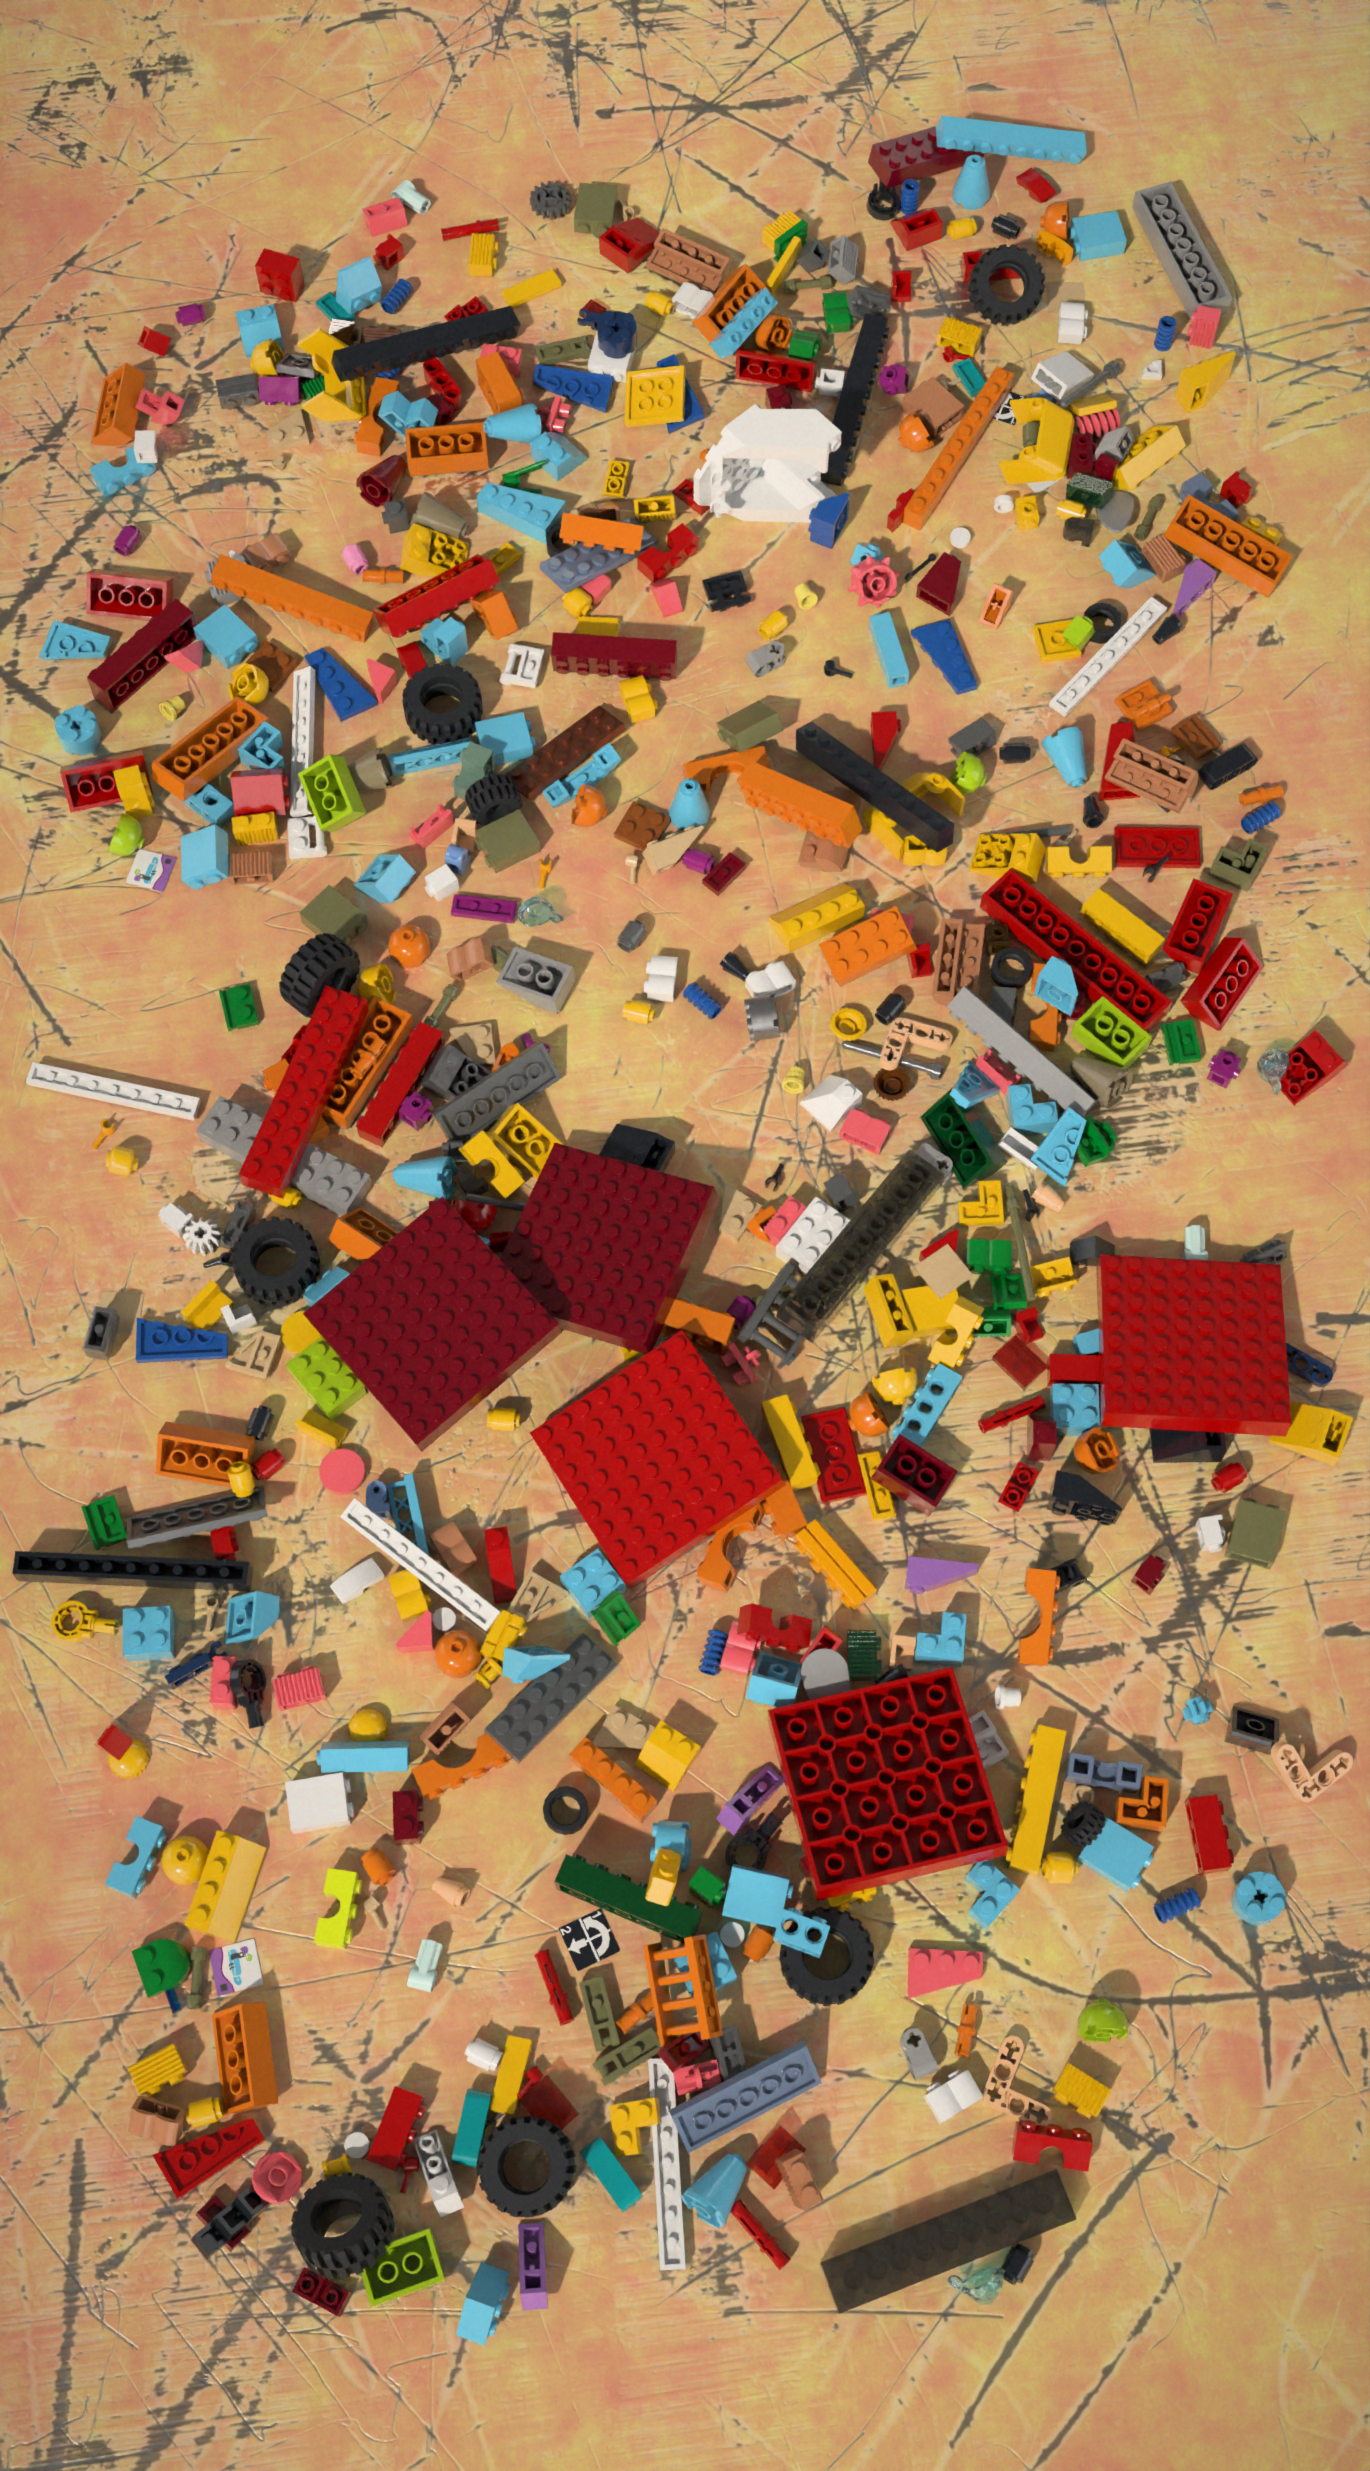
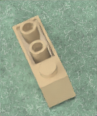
M692 825L684 829V832L677 835L674 832L666 836L663 841L659 842L657 839L648 843L647 848L642 854L652 875L654 876L671 869L703 830V825L699 827Z

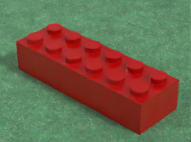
M477 554L372 609L382 632L393 638H400L407 634V630L423 626L425 624L424 621L440 617L443 611L459 607L460 602L476 598L478 596L477 593L493 589L500 580L491 560Z

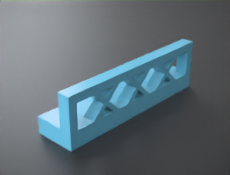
M470 738L388 755L393 777L461 763L460 754L463 748H467Z
M412 1473L403 1475V1481L387 1484L395 1529L402 1535L407 1529L413 1531L416 1538L412 1543L417 1544L421 1550L430 1556L415 1480ZM406 1487L407 1495L403 1501L394 1497L393 1489ZM403 1507L411 1511V1517L407 1523L398 1518V1514Z

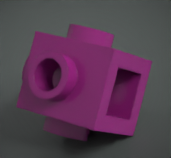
M896 364L883 366L882 373L879 375V385L884 393L888 395L908 393L911 375L906 367Z
M1221 1049L1218 1056L1213 1055L1208 1065L1211 1069L1207 1080L1227 1088L1231 1079L1236 1080L1242 1069L1238 1067L1241 1058L1237 1057L1233 1052Z
M414 1091L411 1096H407L402 1102L399 1110L400 1119L419 1131L424 1123L430 1122L433 1117L432 1100L425 1094L420 1095Z

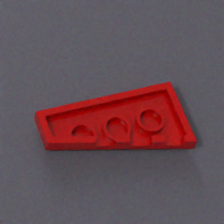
M250 2118L223 2128L220 2131L201 2136L193 2141L155 2153L153 2157L177 2199H181L262 2144L266 2139L254 2119Z

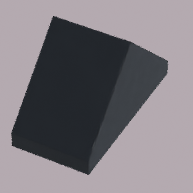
M1096 1235L1070 1242L1071 1265L1097 1266L1100 1254L1115 1255V1245Z

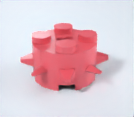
M868 555L867 559L851 569V587L848 588V592H855L859 595V607L868 602L880 608L881 604L890 599L889 596H896L897 593L894 589L897 587L896 577L900 575V572H893L889 568L890 558L888 556L878 560Z

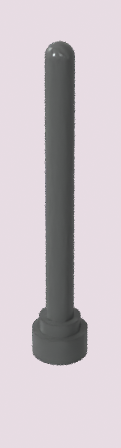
M1114 360L1104 366L1103 372L1060 402V407L1066 408L1105 379H1113L1121 372L1120 364Z
M844 1040L842 1042L844 1049L880 1059L882 1050ZM889 1054L888 1061H891L893 1054ZM903 1056L899 1062V1065L926 1072L931 1079L938 1081L944 1064L939 1062L927 1064Z

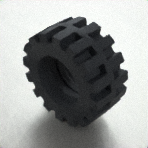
M1089 1801L1079 1802L1076 1807L1073 1806L1071 1808L1072 1811H1068L1067 1817L1063 1819L1062 1822L1064 1824L1061 1825V1834L1078 1848H1085L1086 1845H1091L1092 1841L1098 1838L1097 1835L1102 1833L1101 1829L1105 1826L1104 1821H1106V1817H1104V1813Z

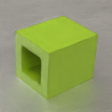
M1076 615L1062 633L1063 639L1081 651L1095 633L1094 623L1086 616L1082 618Z

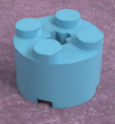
M77 705L65 710L56 717L55 729L60 743L67 753L84 756L98 748L102 734L96 717L90 710L82 705Z
M660 1820L659 1823H653L652 1836L656 1837L655 1847H651L650 1861L654 1863L658 1849H670L682 1856L679 1871H687L686 1865H689L691 1854V1838L686 1836V1831H691L690 1822Z
M1252 1872L1241 1879L1235 1886L1231 1896L1232 1907L1240 1919L1251 1925H1264L1276 1918L1284 1909L1285 1891L1280 1881L1273 1874ZM1254 1896H1261L1263 1901L1255 1900Z

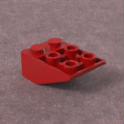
M638 217L613 225L599 237L600 254L629 274L653 252L655 248L654 243L660 232Z
M1315 1029L1267 1071L1266 1074L1295 1106L1332 1080L1348 1064Z

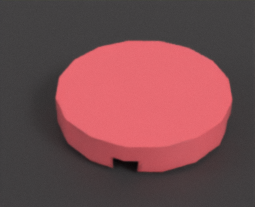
M336 1449L328 1453L322 1460L319 1467V1477L324 1487L338 1495L349 1494L356 1491L362 1481H364L365 1465L361 1457L354 1451Z
M286 2152L267 2153L258 2160L252 2171L254 2190L260 2198L269 2203L281 2204L288 2202L296 2196L302 2185V2169L298 2161Z

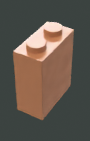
M931 377L929 380L923 381L912 392L909 391L905 394L902 411L907 415L915 411L930 437L935 439L963 419L964 405L934 377Z

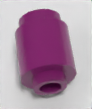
M197 303L180 306L178 311L175 312L178 324L181 323L183 327L198 324L205 320L202 304L197 305Z
M125 525L114 541V550L122 556L131 554L141 539L140 531L133 525Z
M688 848L684 853L682 864L686 865L688 869L706 875L714 868L715 860H713V855L695 848Z
M742 1295V1297L736 1296L726 1310L727 1313L735 1318L734 1329L736 1330L746 1323L755 1309L753 1301L745 1295Z

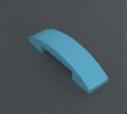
M610 743L594 753V759L561 782L557 780L542 791L553 808L575 799L582 784L595 786L616 767L621 758Z

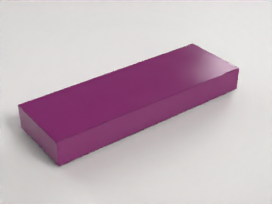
M454 894L451 916L514 924L517 901Z

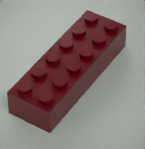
M935 126L873 144L868 163L888 189L901 185L908 179L918 180L963 167L969 156L979 155L984 157V153L937 147Z
M177 599L167 604L157 616L152 617L149 623L142 629L137 630L133 637L121 644L116 652L108 656L100 666L89 673L87 680L94 699L111 714L170 663L165 659V655L190 645L196 640L193 629L197 626L194 613Z
M553 632L551 659L553 671H557L559 674L573 672L583 676L597 674L601 677L618 675L620 678H629L630 676L637 677L643 675L645 680L650 678H659L662 681L676 679L677 640Z

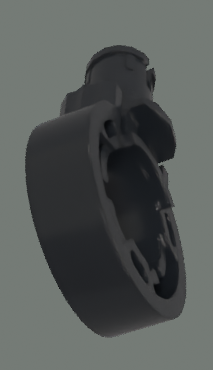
M879 179V187L877 183L874 184L873 190L868 196L866 207L873 218L887 221L896 216L900 206V199L896 193V187H892L891 191V188L887 189ZM875 201H886L891 204V207L888 209L879 208L877 205L875 206Z
M254 1659L238 1661L232 1666L230 1671L231 1689L239 1699V1705L246 1709L249 1729L264 1726L260 1704H262V1701H265L263 1695L266 1687L265 1672L260 1663ZM246 1670L252 1672L250 1675L252 1678L250 1688L245 1685L244 1676H241Z
M773 1813L770 1814L749 1841L747 1839L754 1832L752 1827L745 1834L736 1836L730 1841L726 1848L725 1857L731 1870L733 1864H738L734 1854H732L733 1863H731L729 1857L734 1843H737L733 1849L734 1852L742 1844L754 1846L758 1856L756 1862L751 1866L754 1868L759 1862L760 1866L757 1869H763L767 1860V1853L773 1846L768 1843L762 1852L760 1850L783 1824L778 1818L771 1826V1823L777 1818ZM759 1837L761 1839V1842L758 1845H755L754 1842ZM760 1855H763V1859L760 1862Z

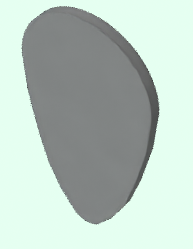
M1105 491L1099 493L1094 498V508L1101 523L1111 532L1119 533L1127 527L1134 511V499L1122 491Z
M821 1648L812 1651L806 1656L801 1666V1679L810 1700L850 1691L848 1667L846 1661L838 1652Z

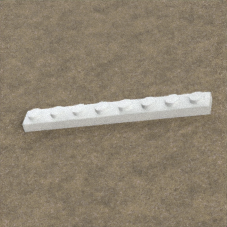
M1150 597L1050 701L1049 706L1066 717L1167 612V607L1153 597Z
M311 666L295 671L293 679L290 815L293 818H299L312 813V808L298 776L299 772L313 765L315 669Z
M32 1062L26 1079L27 1084L31 1086L193 1121L196 1119L201 1103L198 1097Z
M356 1498L352 1500L340 1516L485 1631H488L500 1615V1610Z
M661 2058L648 2059L650 2098H659L662 2124L652 2125L660 2271L686 2269L678 2132L669 2112L670 2109L676 2107L674 2074Z

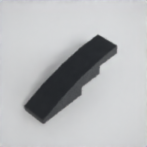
M252 2184L239 2194L230 2205L218 2213L209 2224L193 2235L191 2241L204 2257L209 2259L273 2203L260 2198Z

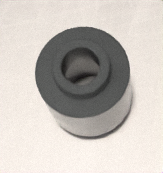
M638 920L629 921L618 936V947L628 953L635 950L647 933L644 924Z

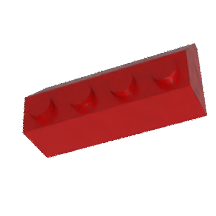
M740 347L737 349L735 379L773 386L785 385L789 389L812 393L817 375V361L759 351L752 348Z
M92 569L87 572L86 614L150 621L167 604L172 602V577Z
M144 750L61 766L60 774L70 812L123 802L117 789L113 771L135 765L139 766L141 773L145 772L151 794L153 795Z
M1193 878L1163 946L1165 953L1174 962H1182L1185 970L1196 974L1200 973L1228 910L1233 893Z
M1224 937L1180 1001L1191 1016L1215 1030L1221 1031L1263 969V965L1243 938Z

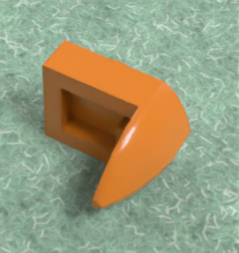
M514 1042L502 1047L493 1065L492 1072L520 1054V1050Z
M772 1205L766 1209L761 1208L755 1213V1217L749 1221L746 1227L754 1236L769 1243L770 1241L763 1229L777 1211Z

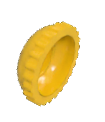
M852 1008L837 1010L830 1020L833 1034L845 1041L859 1039L867 1028L864 1015Z
M363 1708V1710H358L357 1713H354L348 1726L350 1740L352 1742L385 1740V1737L388 1735V1722H386L384 1714L375 1708Z
M136 1738L132 1739V1744L120 1760L115 1759L110 1754L107 1756L109 1767L116 1776L132 1779L142 1774V1771L148 1766V1749L144 1743Z

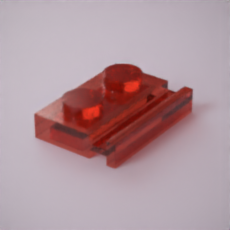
M1016 1335L992 1357V1360L1023 1390L1030 1386L1048 1368Z
M548 2075L542 2078L519 2099L531 2116L550 2120L551 2123L558 2125L562 2130L579 2115L578 2111Z
M777 2124L746 2162V2165L775 2190L783 2180V2177H781L782 2173L779 2172L780 2168L775 2163L776 2158L794 2149L804 2153L806 2148L781 2125Z

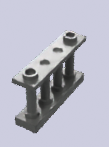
M788 1262L780 1269L736 1337L742 1344L748 1339H754L782 1358L777 1365L779 1369L785 1365L789 1366L796 1357L794 1351L819 1312H824L831 1301L828 1298L832 1293L828 1290L820 1297L793 1278L794 1275L791 1274L795 1267ZM783 1285L786 1287L787 1285L816 1304L810 1315L781 1296L780 1289ZM771 1303L779 1304L805 1322L798 1333L770 1314L771 1311L768 1308ZM760 1321H766L793 1340L787 1351L758 1332L759 1329L756 1326Z

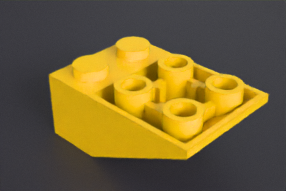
M1235 351L1221 354L1219 357L1205 360L1194 366H1188L1181 371L1175 396L1186 413L1204 407L1229 379L1236 354Z
M413 523L404 535L400 569L419 576H437L467 560L469 543Z
M1037 833L979 834L969 870L1000 879L1011 868L1028 883H1036L1046 847Z
M1290 1402L1292 1424L1286 1437L1270 1436L1268 1442L1334 1467L1340 1458L1353 1417L1328 1408Z

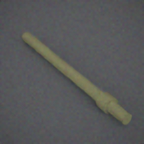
M1008 1185L1005 1187L1007 1195L1006 1207L1011 1216L1027 1301H1034L1036 1297L1019 1215L1020 1203L1016 1199L1014 1186Z

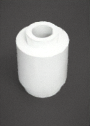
M479 2038L475 2042L471 2040L464 2053L468 2056L467 2062L486 2071L490 2069L494 2072L503 2056V2053L498 2051V2047Z

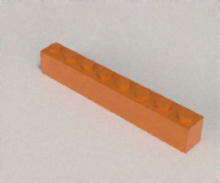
M220 554L211 573L212 585L218 589L233 592L239 597H246L257 604L272 607L275 611L285 612L296 619L306 620L314 626L327 628L335 634L340 633L353 641L364 643L373 624L374 613L222 554Z

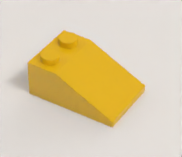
M519 1103L510 1105L488 1131L495 1140L494 1145L499 1150L502 1149L508 1155L511 1162L536 1179H538L554 1143L562 1144Z

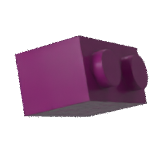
M260 375L258 377L259 401H265V405H277V402H284L285 405L294 406L296 402L302 400L301 376Z

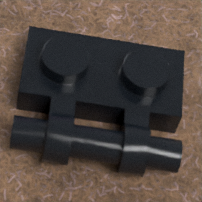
M741 570L702 580L708 601L715 599L717 603L710 604L711 612L718 610L723 612L726 611V608L734 606L739 608L751 602L750 595H741L742 592L747 591V585ZM734 595L733 599L724 601L723 597Z

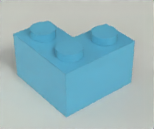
M396 391L383 396L378 416L406 439L405 429L433 427L438 409L426 398L411 403L400 392Z
M449 617L444 622L436 618L420 632L422 644L447 664H452L453 666L468 652L466 628L463 623L455 621L452 617Z
M264 721L237 749L241 763L251 770L283 768V773L286 771L284 759L277 753L284 745L281 732Z
M1030 1084L1008 1086L1006 1102L1010 1127L1021 1135L1049 1133L1058 1121L1056 1103L1033 1104Z
M943 1612L940 1622V1635L918 1632L914 1662L961 1667L964 1657L967 1614Z
M988 1860L978 1862L967 1874L965 1880L982 1896L967 1914L983 1929L987 1930L1015 1898L1020 1889Z
M483 2262L480 2263L465 2298L456 2332L457 2336L484 2346L489 2336L494 2337L499 2322L494 2319L495 2317L499 2318L504 2302H501V2299H507L511 2284L507 2283L510 2272Z

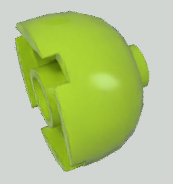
M964 751L956 761L955 765L957 768L955 772L951 773L949 780L962 795L975 792L979 786L983 787L987 777L984 775L985 768L979 757Z
M121 814L108 852L118 856H129L134 853L136 848L141 849L145 837L141 836L142 826L136 818L128 814Z
M1095 1999L1093 2004L1087 2005L1081 2011L1078 2018L1079 2038L1083 2035V2040L1110 2042V2037L1117 2036L1118 2040H1122L1128 2036V2024L1125 2014L1117 2005L1108 2003V1999Z

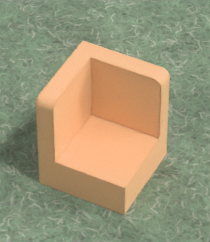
M455 818L452 844L468 849V853H473L475 850L474 840L476 839L475 830H477L476 821Z
M892 1636L889 1668H892L895 1664L896 1666L902 1664L905 1670H912L916 1637Z

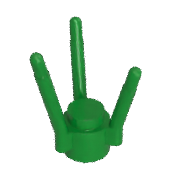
M542 460L519 470L502 474L505 487L530 493H542L541 489L517 488V486L521 485L519 476L541 469V465L545 464L546 461Z

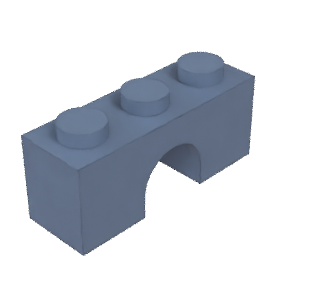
M1201 472L1182 483L1179 493L1182 502L1185 501L1189 494L1231 520L1237 521L1239 512L1227 499L1220 503H1211L1207 500L1211 496L1213 485Z
M1072 1752L1069 1754L1064 1782L1134 1794L1140 1789L1143 1764L1125 1761L1105 1763L1095 1760V1756Z

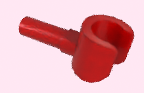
M946 346L944 348L945 352L942 353L944 360L948 363L954 359H971V356L954 353L951 346Z
M534 2066L525 2073L529 2081L517 2093L518 2098L521 2099L543 2077L538 2066Z
M409 2157L405 2161L404 2178L400 2193L406 2194L411 2172H419L420 2160L418 2157Z

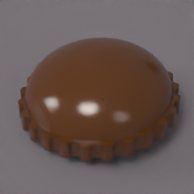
M882 1068L881 1071L875 1074L873 1085L879 1097L887 1101H898V1099H902L909 1093L911 1083L908 1074L904 1070L902 1071L901 1068L894 1070Z

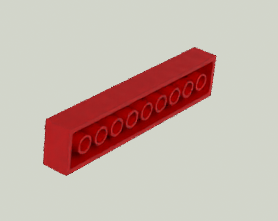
M1011 868L982 895L980 908L995 921L998 920L1002 921L1003 924H1008V932L1044 962L1047 963L1052 956L1065 960L1072 968L1076 985L1080 986L1081 990H1086V997L1092 1002L1096 1003L1103 996L1147 1033L1169 1013L1172 1004L1169 998Z
M327 985L325 986L238 1174L242 1185L284 1199L369 1012L367 999Z

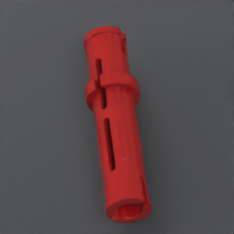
M498 219L476 220V223L441 228L443 241L471 236L472 233L483 234L500 231L499 225H497Z
M1038 1395L1003 1411L1001 1409L995 1411V1414L978 1420V1426L983 1434L1000 1426L1002 1428L1006 1427L1009 1422L1046 1408L1042 1396Z
M549 1949L542 1950L534 1956L550 1996L549 2003L555 2009L560 2026L566 2025L575 2020L567 2002L569 1997L563 1991ZM546 1966H547L548 1969H549L551 1978H552L553 1983H554L553 1985H552L551 1979H550V1977H549V1974H548V1971H547ZM555 1990L557 1991V1994H558V1997H559V2000H560V2002H561V2005H562L563 2009H561V2006H560V2004H559V2001H558V1998H557V1996H556Z
M739 2199L732 2206L730 2212L756 2241L761 2253L765 2252L780 2271L791 2258L776 2242L777 2238L775 2236L772 2237L742 2200Z

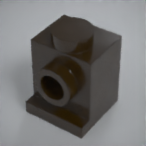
M996 920L986 925L985 942L987 955H996L999 950L1010 947L1008 924H1003L1002 921Z

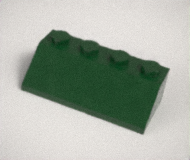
M949 1091L920 1118L941 1153L952 1160V1171L962 1187L967 1188L978 1181L992 1176L1008 1161L974 1106L972 1105L965 1109L958 1105L950 1095L951 1091Z

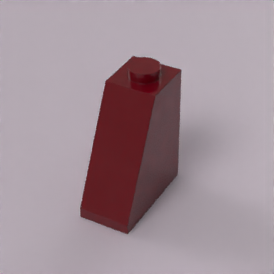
M944 552L917 585L916 597L950 617L953 611L961 561L957 557Z
M1028 1415L1027 1460L1050 1461L1057 1443V1422L1051 1416Z

